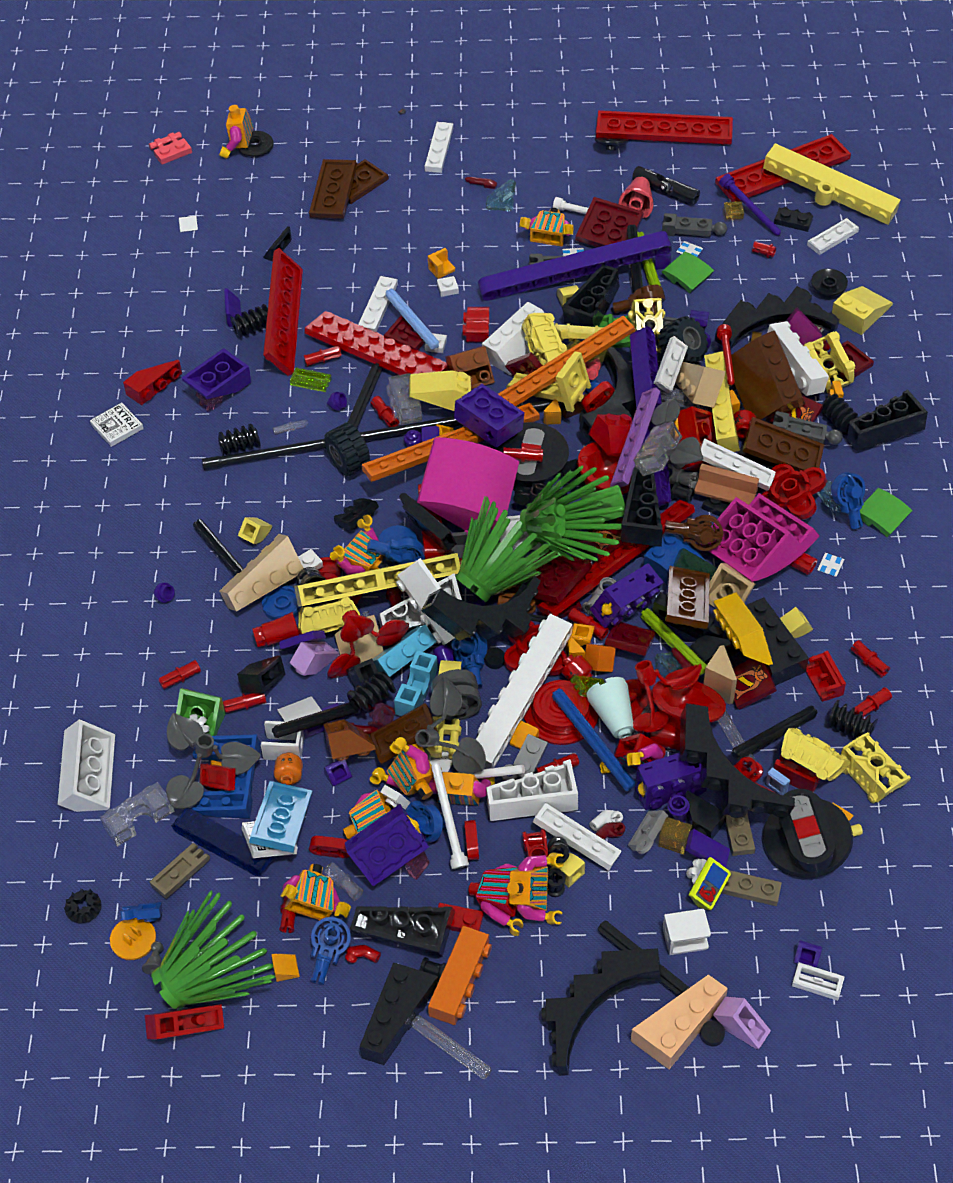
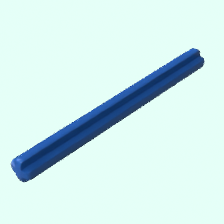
M560 688L554 691L552 698L624 790L629 791L635 786L633 778L566 693Z

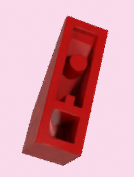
M222 1004L145 1015L147 1039H161L223 1029Z

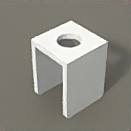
M265 721L264 726L268 739L296 740V744L261 742L263 759L276 760L279 755L288 752L302 758L305 739L304 731L275 738L272 728L285 722Z
M704 909L664 915L663 932L669 955L707 950L709 948L707 937L711 936Z

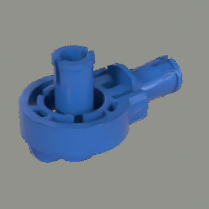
M850 472L841 473L831 485L832 498L840 505L841 512L848 514L850 528L857 529L863 526L860 509L864 505L862 498L865 494V483L858 474Z
M407 535L399 540L391 539L387 543L370 538L367 544L368 552L384 555L385 560L391 561L394 566L415 562L420 558L421 560L425 559L424 546L412 536Z
M477 632L472 637H467L461 641L454 638L452 648L454 649L455 659L462 662V670H468L476 676L479 685L478 689L479 687L482 688L480 670L483 668L484 657L487 653V640Z
M417 800L410 801L405 811L413 820L418 822L419 829L426 837L427 843L436 841L440 837L442 829L446 828V825H443L445 824L443 815L432 804H423Z
M335 917L323 918L312 929L310 937L313 948L310 955L312 958H315L317 949L320 947L310 981L316 983L318 974H320L318 984L324 985L333 952H335L332 964L336 965L339 956L349 946L351 940L350 930L341 919ZM326 924V925L323 926V929H326V930L322 932V929L320 928V930H319V932H318V935H316V934H315L316 930H317L321 925ZM343 930L346 934V943H343L344 935H342L340 942V935L343 934Z

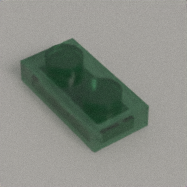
M684 548L679 550L673 565L674 567L710 573V581L717 569L714 565Z

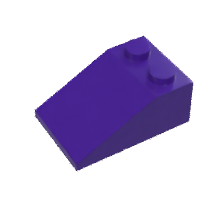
M223 348L183 376L182 381L206 399L240 391L251 383L249 366Z

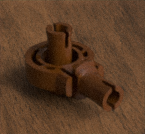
M647 285L637 289L634 294L629 295L630 297L627 300L613 302L615 314L631 310L632 302L636 299L661 298L662 302L666 299L660 285ZM653 302L652 308H650L654 315L656 302ZM639 303V308H644L643 303Z
M700 515L695 519L687 518V522L684 523L668 520L665 522L664 533L682 535L683 542L691 543L695 548L702 551L716 548L723 539L722 525L717 518L711 515Z

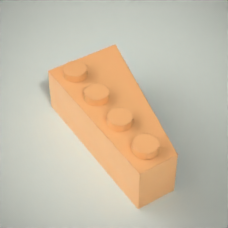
M707 975L634 1027L631 1033V1042L670 1070L701 1032L704 1023L714 1016L713 1014L726 997L728 988L710 975Z

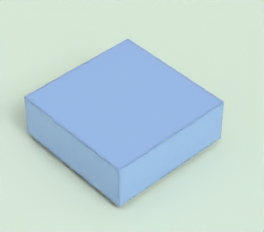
M772 767L768 771L766 785L780 795L787 793L790 779Z

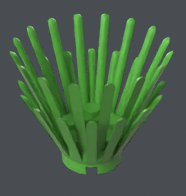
M580 466L574 472L570 470L554 486L553 484L560 478L561 473L557 474L551 482L549 481L534 501L527 504V509L521 511L519 521L522 522V532H527L528 535L536 533L537 537L534 540L542 545L549 544L548 549L557 552L556 554L559 556H564L574 561L573 557L563 552L565 551L583 560L588 558L598 561L596 557L566 545L604 556H609L610 553L567 538L618 545L619 541L603 538L601 533L568 529L621 530L622 524H598L605 522L604 517H585L622 512L624 508L623 506L585 511L601 507L603 502L598 500L618 494L619 491L617 489L573 502L596 491L595 486L609 479L607 475L560 498L597 470L596 467L591 468L559 490L583 469V466Z
M484 496L478 519L473 520L471 517L460 571L455 576L458 581L484 602H487L491 596L510 589L533 576L540 575L541 572L537 571V568L559 557L555 551L542 557L549 552V549H547L549 544H543L527 557H523L538 544V541L534 540L537 537L536 533L530 534L513 551V546L524 534L520 529L522 526L521 521H517L503 541L498 542L508 527L510 519L506 518L508 515L507 510H503L491 534H489L498 514V508H496V503L493 501L488 511L490 502L487 496Z
M211 890L196 913L195 909L191 911L190 915L189 911H187L160 966L152 971L151 976L154 985L161 981L162 990L159 993L173 1009L179 1008L180 1010L190 1004L244 997L250 995V993H235V991L272 982L270 979L275 978L271 974L215 989L273 968V964L268 963L224 978H217L267 952V949L261 948L241 959L239 956L234 955L213 966L257 936L256 931H251L218 953L228 945V940L224 937L244 920L245 916L243 914L235 918L201 950L199 949L215 932L217 922L232 906L231 901H228L186 950L182 952L220 899V892L206 906L212 896Z

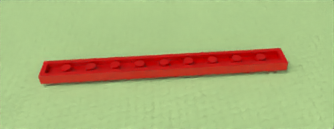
M678 500L660 514L663 529L662 535L664 534L666 520L681 523L695 512L694 505ZM627 542L612 551L609 556L600 558L592 564V568L559 604L543 601L538 605L539 611L548 616L549 614L559 615L596 587L603 578L612 575L650 545Z

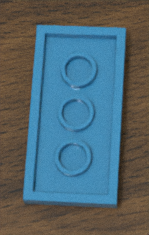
M269 781L250 835L249 843L294 853L311 800L312 790Z

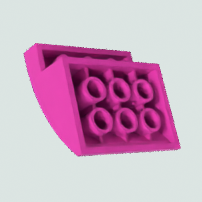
M436 437L433 440L417 503L463 530H467L471 517L473 520L478 519L484 496H487L490 502L488 511L493 501H495L496 508H498V514L491 527L493 530L503 510L508 512L519 461L505 453L481 444L459 439Z
M758 493L749 505L735 497L719 516L718 520L723 529V539L716 548L709 550V552L754 582L766 578L791 564L820 535L814 528Z

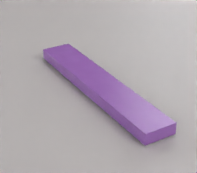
M656 387L643 392L611 481V487L619 485L621 488L629 484L660 394V390Z

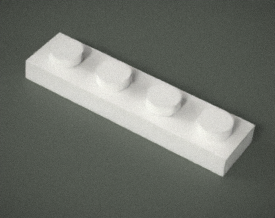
M436 123L425 163L426 172L442 173L454 129L453 123Z
M380 276L358 325L377 332L390 303L385 292L390 288L396 290L398 279Z
M707 439L702 441L701 452L704 458L702 461L718 468L759 478L758 487L766 491L769 490L776 473L775 471Z
M547 803L544 804L533 820V823L555 837L564 838L569 846L608 871L621 853V850Z

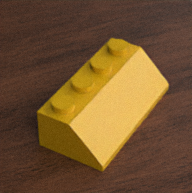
M737 592L713 601L715 609L712 610L717 622L719 621L722 630H725L728 639L732 640L735 649H740L744 656L767 665L773 664L763 628Z

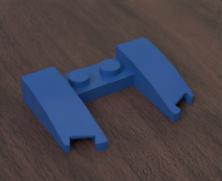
M257 734L212 736L214 745L218 746L217 749L220 754L221 747L228 742H239L248 745L260 753L261 743ZM194 750L193 757L197 758V754ZM214 751L209 757L201 758L207 760L222 761V759H219L216 756ZM255 764L247 772L235 775V790L204 792L202 799L195 805L196 807L192 808L193 813L222 818H250L253 802L251 790Z

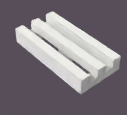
M798 963L792 986L838 1001L844 976ZM801 972H805V973H808V974H811V975H814V976H817V977L807 976V975L801 974ZM821 978L837 982L838 984L836 985L827 981H823V979Z

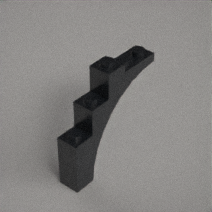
M796 286L785 302L780 297L770 293L767 294L757 309L751 303L740 300L722 324H727L731 327L732 337L729 339L731 350L740 339L750 332L763 326L785 322L797 307L815 326L829 332H835L838 329L840 319L833 313L823 310L818 304L811 303L812 295L809 291ZM716 332L715 341L722 345V341L718 339Z
M614 347L606 350L604 364L610 371L615 391L605 404L592 412L582 415L579 430L589 442L594 440L589 435V432L598 414H626L631 417L630 414L635 413L637 410L633 370Z
M536 576L522 582L517 592L506 603L494 606H480L467 603L453 597L440 588L429 594L421 611L459 641L472 637L475 632L487 640L493 636H498L503 631L513 639L519 635L526 634L530 628L529 623L532 616L527 612L531 608L532 598L538 593L537 588L541 580Z
M686 703L681 713L680 760L691 764H701V787L713 791L723 790L722 814L730 815L733 818H744L748 811H752L757 814L767 813L774 814L777 817H788L795 807V798L774 793L745 777L727 759L714 738L709 722L708 707Z
M658 948L601 951L602 960L597 961L598 974L574 975V984H570V997L546 999V1007L542 1008V1022L547 1023L549 1031L552 1030V1044H556V1052H552V1065L557 1067L559 1076L569 1075L570 1056L575 1039L585 1021L597 1007L611 996L626 988L645 982L661 980Z

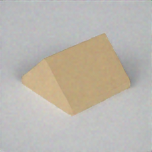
M722 645L705 668L704 685L719 693L725 703L733 704L737 678L726 649Z

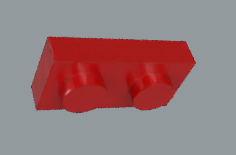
M439 903L438 907H452L455 910L450 930L460 932L462 927L466 926L480 931L484 911Z

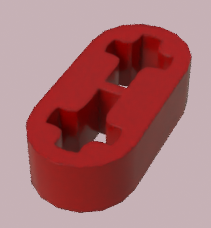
M608 381L600 383L583 398L581 402L582 407L587 413L596 410L609 400L615 389Z
M476 820L464 821L468 860H479Z
M313 836L311 838L309 851L315 855L335 858L350 857L345 847L346 839L326 836Z

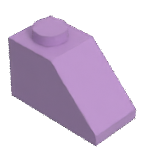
M301 642L290 664L296 668L297 673L303 676L313 675L320 672L338 657L339 652L326 642Z
M725 997L713 1014L727 1032L755 1049L761 1047L771 1031L745 998Z

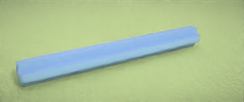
M392 288L386 290L387 299L432 350L438 348L439 341L397 292Z

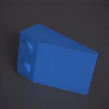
M664 533L662 535V547L652 546L644 555V565L649 564L666 584L669 566L710 573V580L716 572L690 544L683 542V538L676 534Z

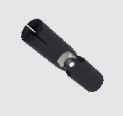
M637 166L633 172L632 180L637 177H644L649 181L650 188L661 190L663 193L695 205L699 199L700 190L670 178H665L641 166Z

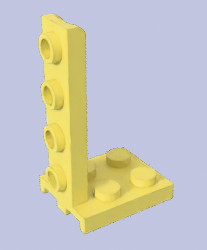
M574 351L563 368L558 372L556 376L557 381L533 396L550 400L556 399L564 403L566 411L573 412L575 410V403L577 401L581 402L585 389L591 388L582 353ZM516 373L514 375V378L510 383H508L506 388L510 387L511 385L518 382L527 375Z

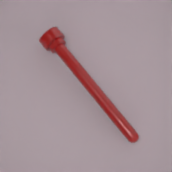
M722 324L718 326L716 332L718 339L722 341L728 385H733L735 379L729 339L732 337V330L729 325Z

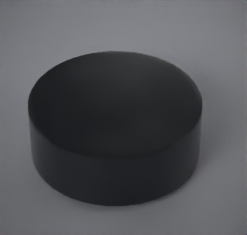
M499 648L488 649L484 657L486 666L491 669L501 668L504 665V651Z
M717 1021L704 1023L700 1033L701 1039L708 1046L720 1045L725 1036L723 1025Z

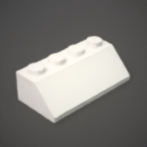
M529 302L522 306L482 343V346L486 347L490 364L511 376L512 374L505 367L507 362L531 353L525 340L524 330L521 329L528 314L544 313L542 309Z
M420 558L396 576L398 580L396 584L402 592L406 591L410 597L408 601L413 609L417 608L422 614L420 619L426 626L429 625L433 630L432 635L437 643L445 645L455 637L421 611L429 594L441 587Z
M80 719L64 730L58 805L76 812L110 809L115 734Z

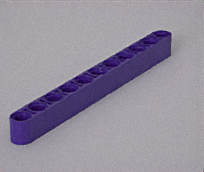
M659 231L485 276L479 279L478 286L483 300H493L594 274L602 264L617 268L664 256L672 251V246L667 232Z
M645 326L630 334L636 409L643 392L655 387L660 390L654 384L658 372L655 334L649 326ZM660 391V394H659V397H658V400H657L655 409H656V407H658L660 404H662V401H661V391ZM650 420L642 446L647 448V452L653 451L666 457L665 431L661 430V426H655ZM651 455V462L646 469L654 470L658 507H661L671 502L668 463Z

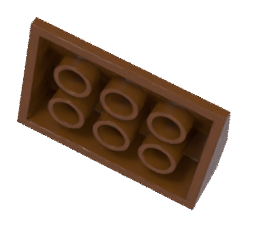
M775 330L757 337L731 355L735 379L734 384L744 409L753 412L757 419L767 421L774 418L777 411L786 413L805 405Z

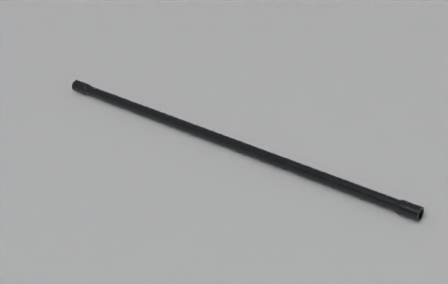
M553 400L530 404L537 412L544 411ZM558 401L560 408H564V403ZM453 416L360 432L365 441L405 435L410 430L422 432V427L436 426L439 424L451 427L462 424L454 419ZM319 439L226 456L203 458L202 463L204 470L225 465L324 449L326 446L325 440Z

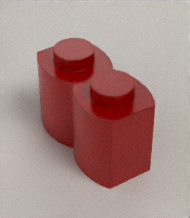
M467 307V312L463 313V323H466V325H463V336H466V342H484L489 338V307Z

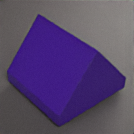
M671 253L655 258L656 270L665 269L671 264Z
M438 426L422 427V442L439 436Z
M337 760L324 767V774L332 786L352 777L346 760Z
M800 940L794 963H803L817 968L822 947Z

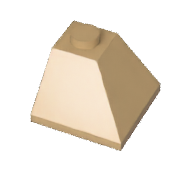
M720 563L709 584V604L715 607L713 601L736 592L745 603L755 583L727 563Z
M367 616V618L374 622L373 630L379 632L375 616ZM340 630L334 634L340 655L344 653L350 654V644L342 641ZM371 633L353 642L354 656H359L360 663L371 658L373 659L383 652V647L376 643L378 637Z

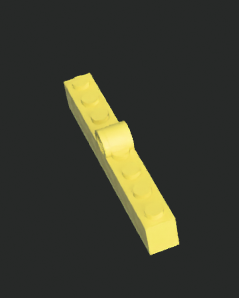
M776 143L765 157L763 169L816 192L814 199L819 205L826 206L834 200L889 225L897 213L901 199Z
M458 553L422 560L435 579L450 576L454 573L458 574L460 571ZM414 562L294 586L298 607L397 587L396 581L398 580L396 576Z

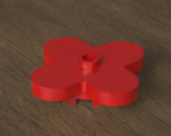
M788 464L774 466L771 470L776 473L770 489L761 495L784 510H788L800 520L810 518L817 509L812 495L821 491L827 483L824 471L818 467H811L798 472Z
M530 621V628L526 634L519 635L513 639L508 636L509 640L514 644L504 654V664L509 671L512 672L518 669L520 657L523 653L528 652L530 640L539 633V624L535 625L534 622ZM563 650L548 675L561 674V670L565 666L562 662L567 658Z

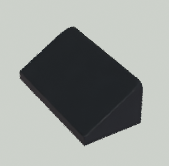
M289 226L263 256L264 259L273 262L274 250L280 248L283 251L291 242Z

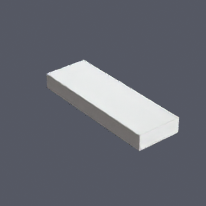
M846 218L808 240L807 246L820 255L858 233L859 227Z
M675 336L671 337L654 381V384L667 394L673 390L688 348L687 345Z

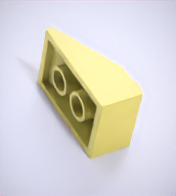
M861 286L844 292L833 303L832 313L840 319V324L862 335L893 305V302Z
M452 370L410 374L409 397L452 411L455 410V401L471 391V378L464 372Z

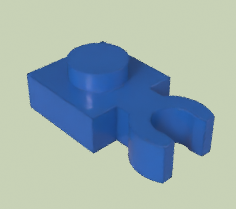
M162 902L124 906L120 911L121 920L137 918V920L143 919L145 922L155 921L161 917L163 911Z

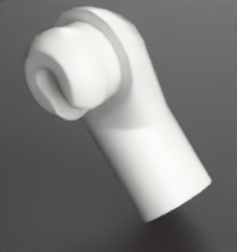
M604 810L589 825L592 830L597 831L606 823L622 822L623 815L619 811Z

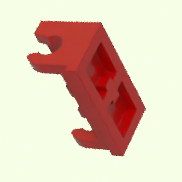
M824 651L822 654L810 657L808 659L810 664H807L806 674L821 701L824 702L843 696L846 682L829 652Z
M781 755L780 759H777L774 764V769L790 779L789 784L798 789H807L814 792L821 780L815 772L795 764Z

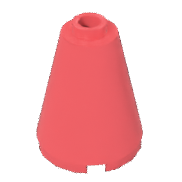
M644 177L635 178L621 194L618 204L643 211V218H647L654 206L649 181Z

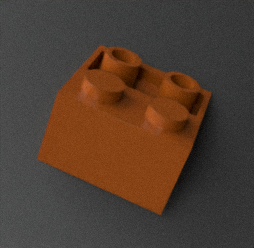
M485 346L445 356L449 371L464 372L470 376L471 389L477 388L481 384L488 385L495 382Z
M345 719L323 724L328 750L332 759L345 760L350 755L358 754L359 756L370 754L372 750H376L370 736Z

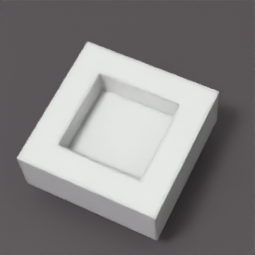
M454 276L437 279V286L441 297L459 294Z
M432 333L439 341V347L432 350L425 344V351L443 353L447 342V335Z
M312 549L298 556L303 568L314 567L320 569L323 567V561Z
M386 785L380 791L387 798L385 802L394 808L401 804L406 810L410 804V801L402 794Z

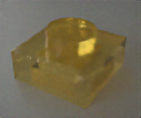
M742 201L724 202L726 220L744 218Z

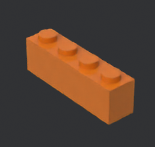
M466 926L462 927L428 1005L429 1017L452 1025H456L458 1018H463L466 1011L467 997H472L475 989L474 980L476 977L479 978L481 976L484 966L482 964L484 957L488 958L491 952L492 944H489V934Z

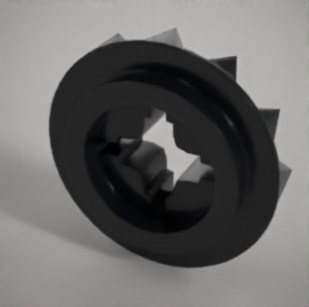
M80 889L79 892H72L69 899H66L64 910L71 921L86 923L93 920L99 914L101 900L98 894L94 893L91 889ZM86 900L87 907L83 906L79 910L78 903L82 904Z

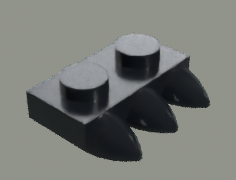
M787 206L779 207L774 224L808 232L813 221V215L810 212L801 213L799 209L789 210Z
M366 498L356 499L353 501L355 506L344 508L345 514L335 515L334 520L340 528L353 530L358 527L357 522L359 519H363L365 515H373L374 511L379 508L377 502Z

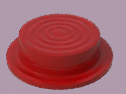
M597 442L583 447L577 459L578 467L583 466L580 473L583 475L591 468H597L596 472L584 480L585 484L587 485L607 475L609 479L595 486L596 491L611 487V481L620 456H609ZM631 478L628 485L620 488L622 495L629 492Z
M554 680L543 684L536 692L534 700L524 716L525 723L538 728V738L550 744L568 745L583 740L584 737L552 698V693L559 688L562 689L594 729L598 721V714L588 702L586 696L588 690L568 680Z
M659 681L653 686L651 692L652 699L658 706L657 711L663 710L667 713L669 717L668 724L679 729L681 726V713L686 703L708 707L710 725L712 722L722 718L726 710V704L721 695L714 689L697 681L692 686L679 690H674L670 685L666 686L662 681Z

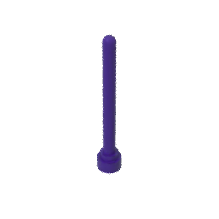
M726 174L720 179L719 184L724 189L731 190L776 236L781 234V230L735 185L734 178L730 174Z

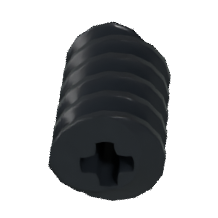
M262 304L261 308L259 306L255 307V311L249 309L248 313L244 311L241 313V316L236 314L234 318L230 317L231 324L240 338L243 337L242 331L249 335L250 328L253 332H256V326L260 330L263 329L262 324L266 325L268 307Z
M833 394L823 402V409L821 411L835 424L842 434L846 435L848 434L849 422L856 419L858 414L853 412V408L849 407V404L844 402L843 398H838V394Z
M248 424V430L245 426H241L240 432L237 428H234L233 434L230 430H226L225 436L222 432L218 433V441L223 456L224 450L229 455L232 448L239 452V446L243 450H246L247 444L254 448V442L261 446L257 429L252 424Z
M377 672L374 677H369L368 681H363L361 686L357 685L354 690L348 691L347 697L356 712L360 713L361 708L367 712L369 711L367 704L375 707L374 699L381 703L383 701L381 695L388 698V690L394 694L396 689L391 678L385 672Z
M837 700L829 715V726L833 727L837 723V730L840 731L845 727V734L853 731V738H857L860 734L863 735L867 732L871 736L878 719L871 723V715L863 719V711L855 715V707L847 711V704L845 703L840 708V700Z

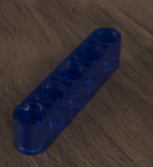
M190 808L183 809L171 825L173 830L182 837L254 876L261 877L274 860L273 856L253 858L245 837Z

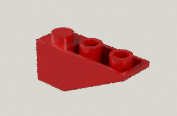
M175 360L135 372L123 382L126 395L142 406L182 374L180 361Z

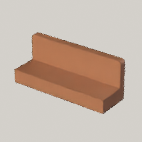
M702 463L694 493L731 503L737 497L749 505L756 497L759 478Z

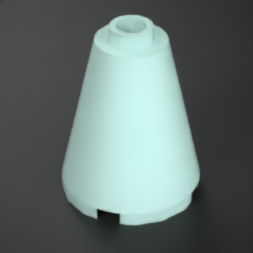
M611 677L605 679L606 683L602 685L599 682L594 684L586 693L588 702L615 738L622 739L631 736L634 731L628 684L625 679Z

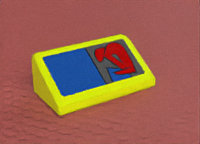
M708 858L689 893V896L699 908L713 909L731 875L730 871L713 858Z

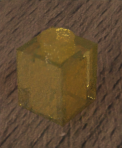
M666 817L659 836L658 846L684 855L692 825Z

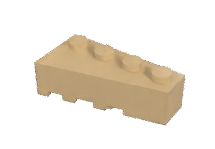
M682 362L675 383L692 403L714 408L726 371Z
M278 534L270 545L262 549L261 553L254 560H251L240 573H237L220 590L228 609L238 611L298 575L303 566L289 537Z

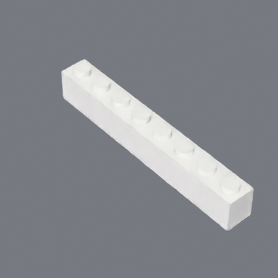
M549 614L546 620L543 619L540 623L538 635L536 637L533 636L530 640L528 652L523 653L520 657L518 669L512 671L509 676L508 686L502 688L498 696V703L492 705L488 713V720L486 723L482 722L478 729L479 735L476 740L484 749L486 769L495 768L510 742L518 723L524 718L534 700L536 692L543 685L572 635L573 624L552 614Z

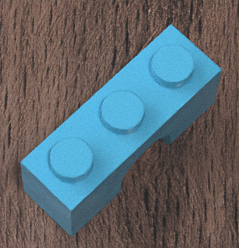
M426 624L417 626L404 635L399 643L373 658L378 672H385L390 677L412 661L417 650L424 652L437 641Z
M417 650L410 665L407 685L401 684L395 697V715L403 716L423 704L438 671L437 656Z

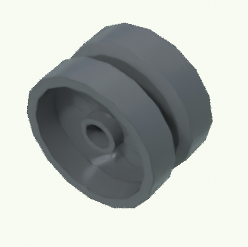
M462 669L449 670L433 679L431 692H433L439 680L445 677L459 689L462 695L463 702L460 711L454 716L446 715L445 720H464L476 714L482 707L477 679L472 672Z

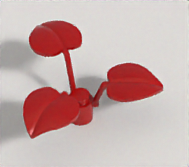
M356 610L347 611L342 616L344 626L340 637L342 641L350 644L351 652L350 654L344 653L338 656L332 662L327 676L330 678L347 676L346 669L361 662L359 656H354L353 642L371 633L378 637L376 640L378 645L389 646L398 642L406 634L409 623L403 620H391L385 623L379 632H375L373 630L374 622L370 618L358 615Z
M643 660L637 663L635 669L638 679L626 680L630 701L634 700L637 694H641L646 688L651 713H643L637 716L633 721L634 730L639 733L655 732L662 729L668 723L669 717L667 713L663 710L655 712L649 686L655 684L656 678L658 677L664 685H670L674 690L688 688L698 680L702 669L701 663L673 671L666 675L665 679L658 669L654 670L651 661Z

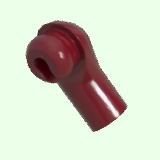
M609 822L604 824L595 834L604 840L606 838L620 837L624 834L626 827L622 822Z

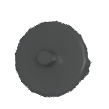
M156 941L152 943V955L142 966V971L150 974V976L152 971L158 968L162 962L159 953L163 951L164 947L161 942Z

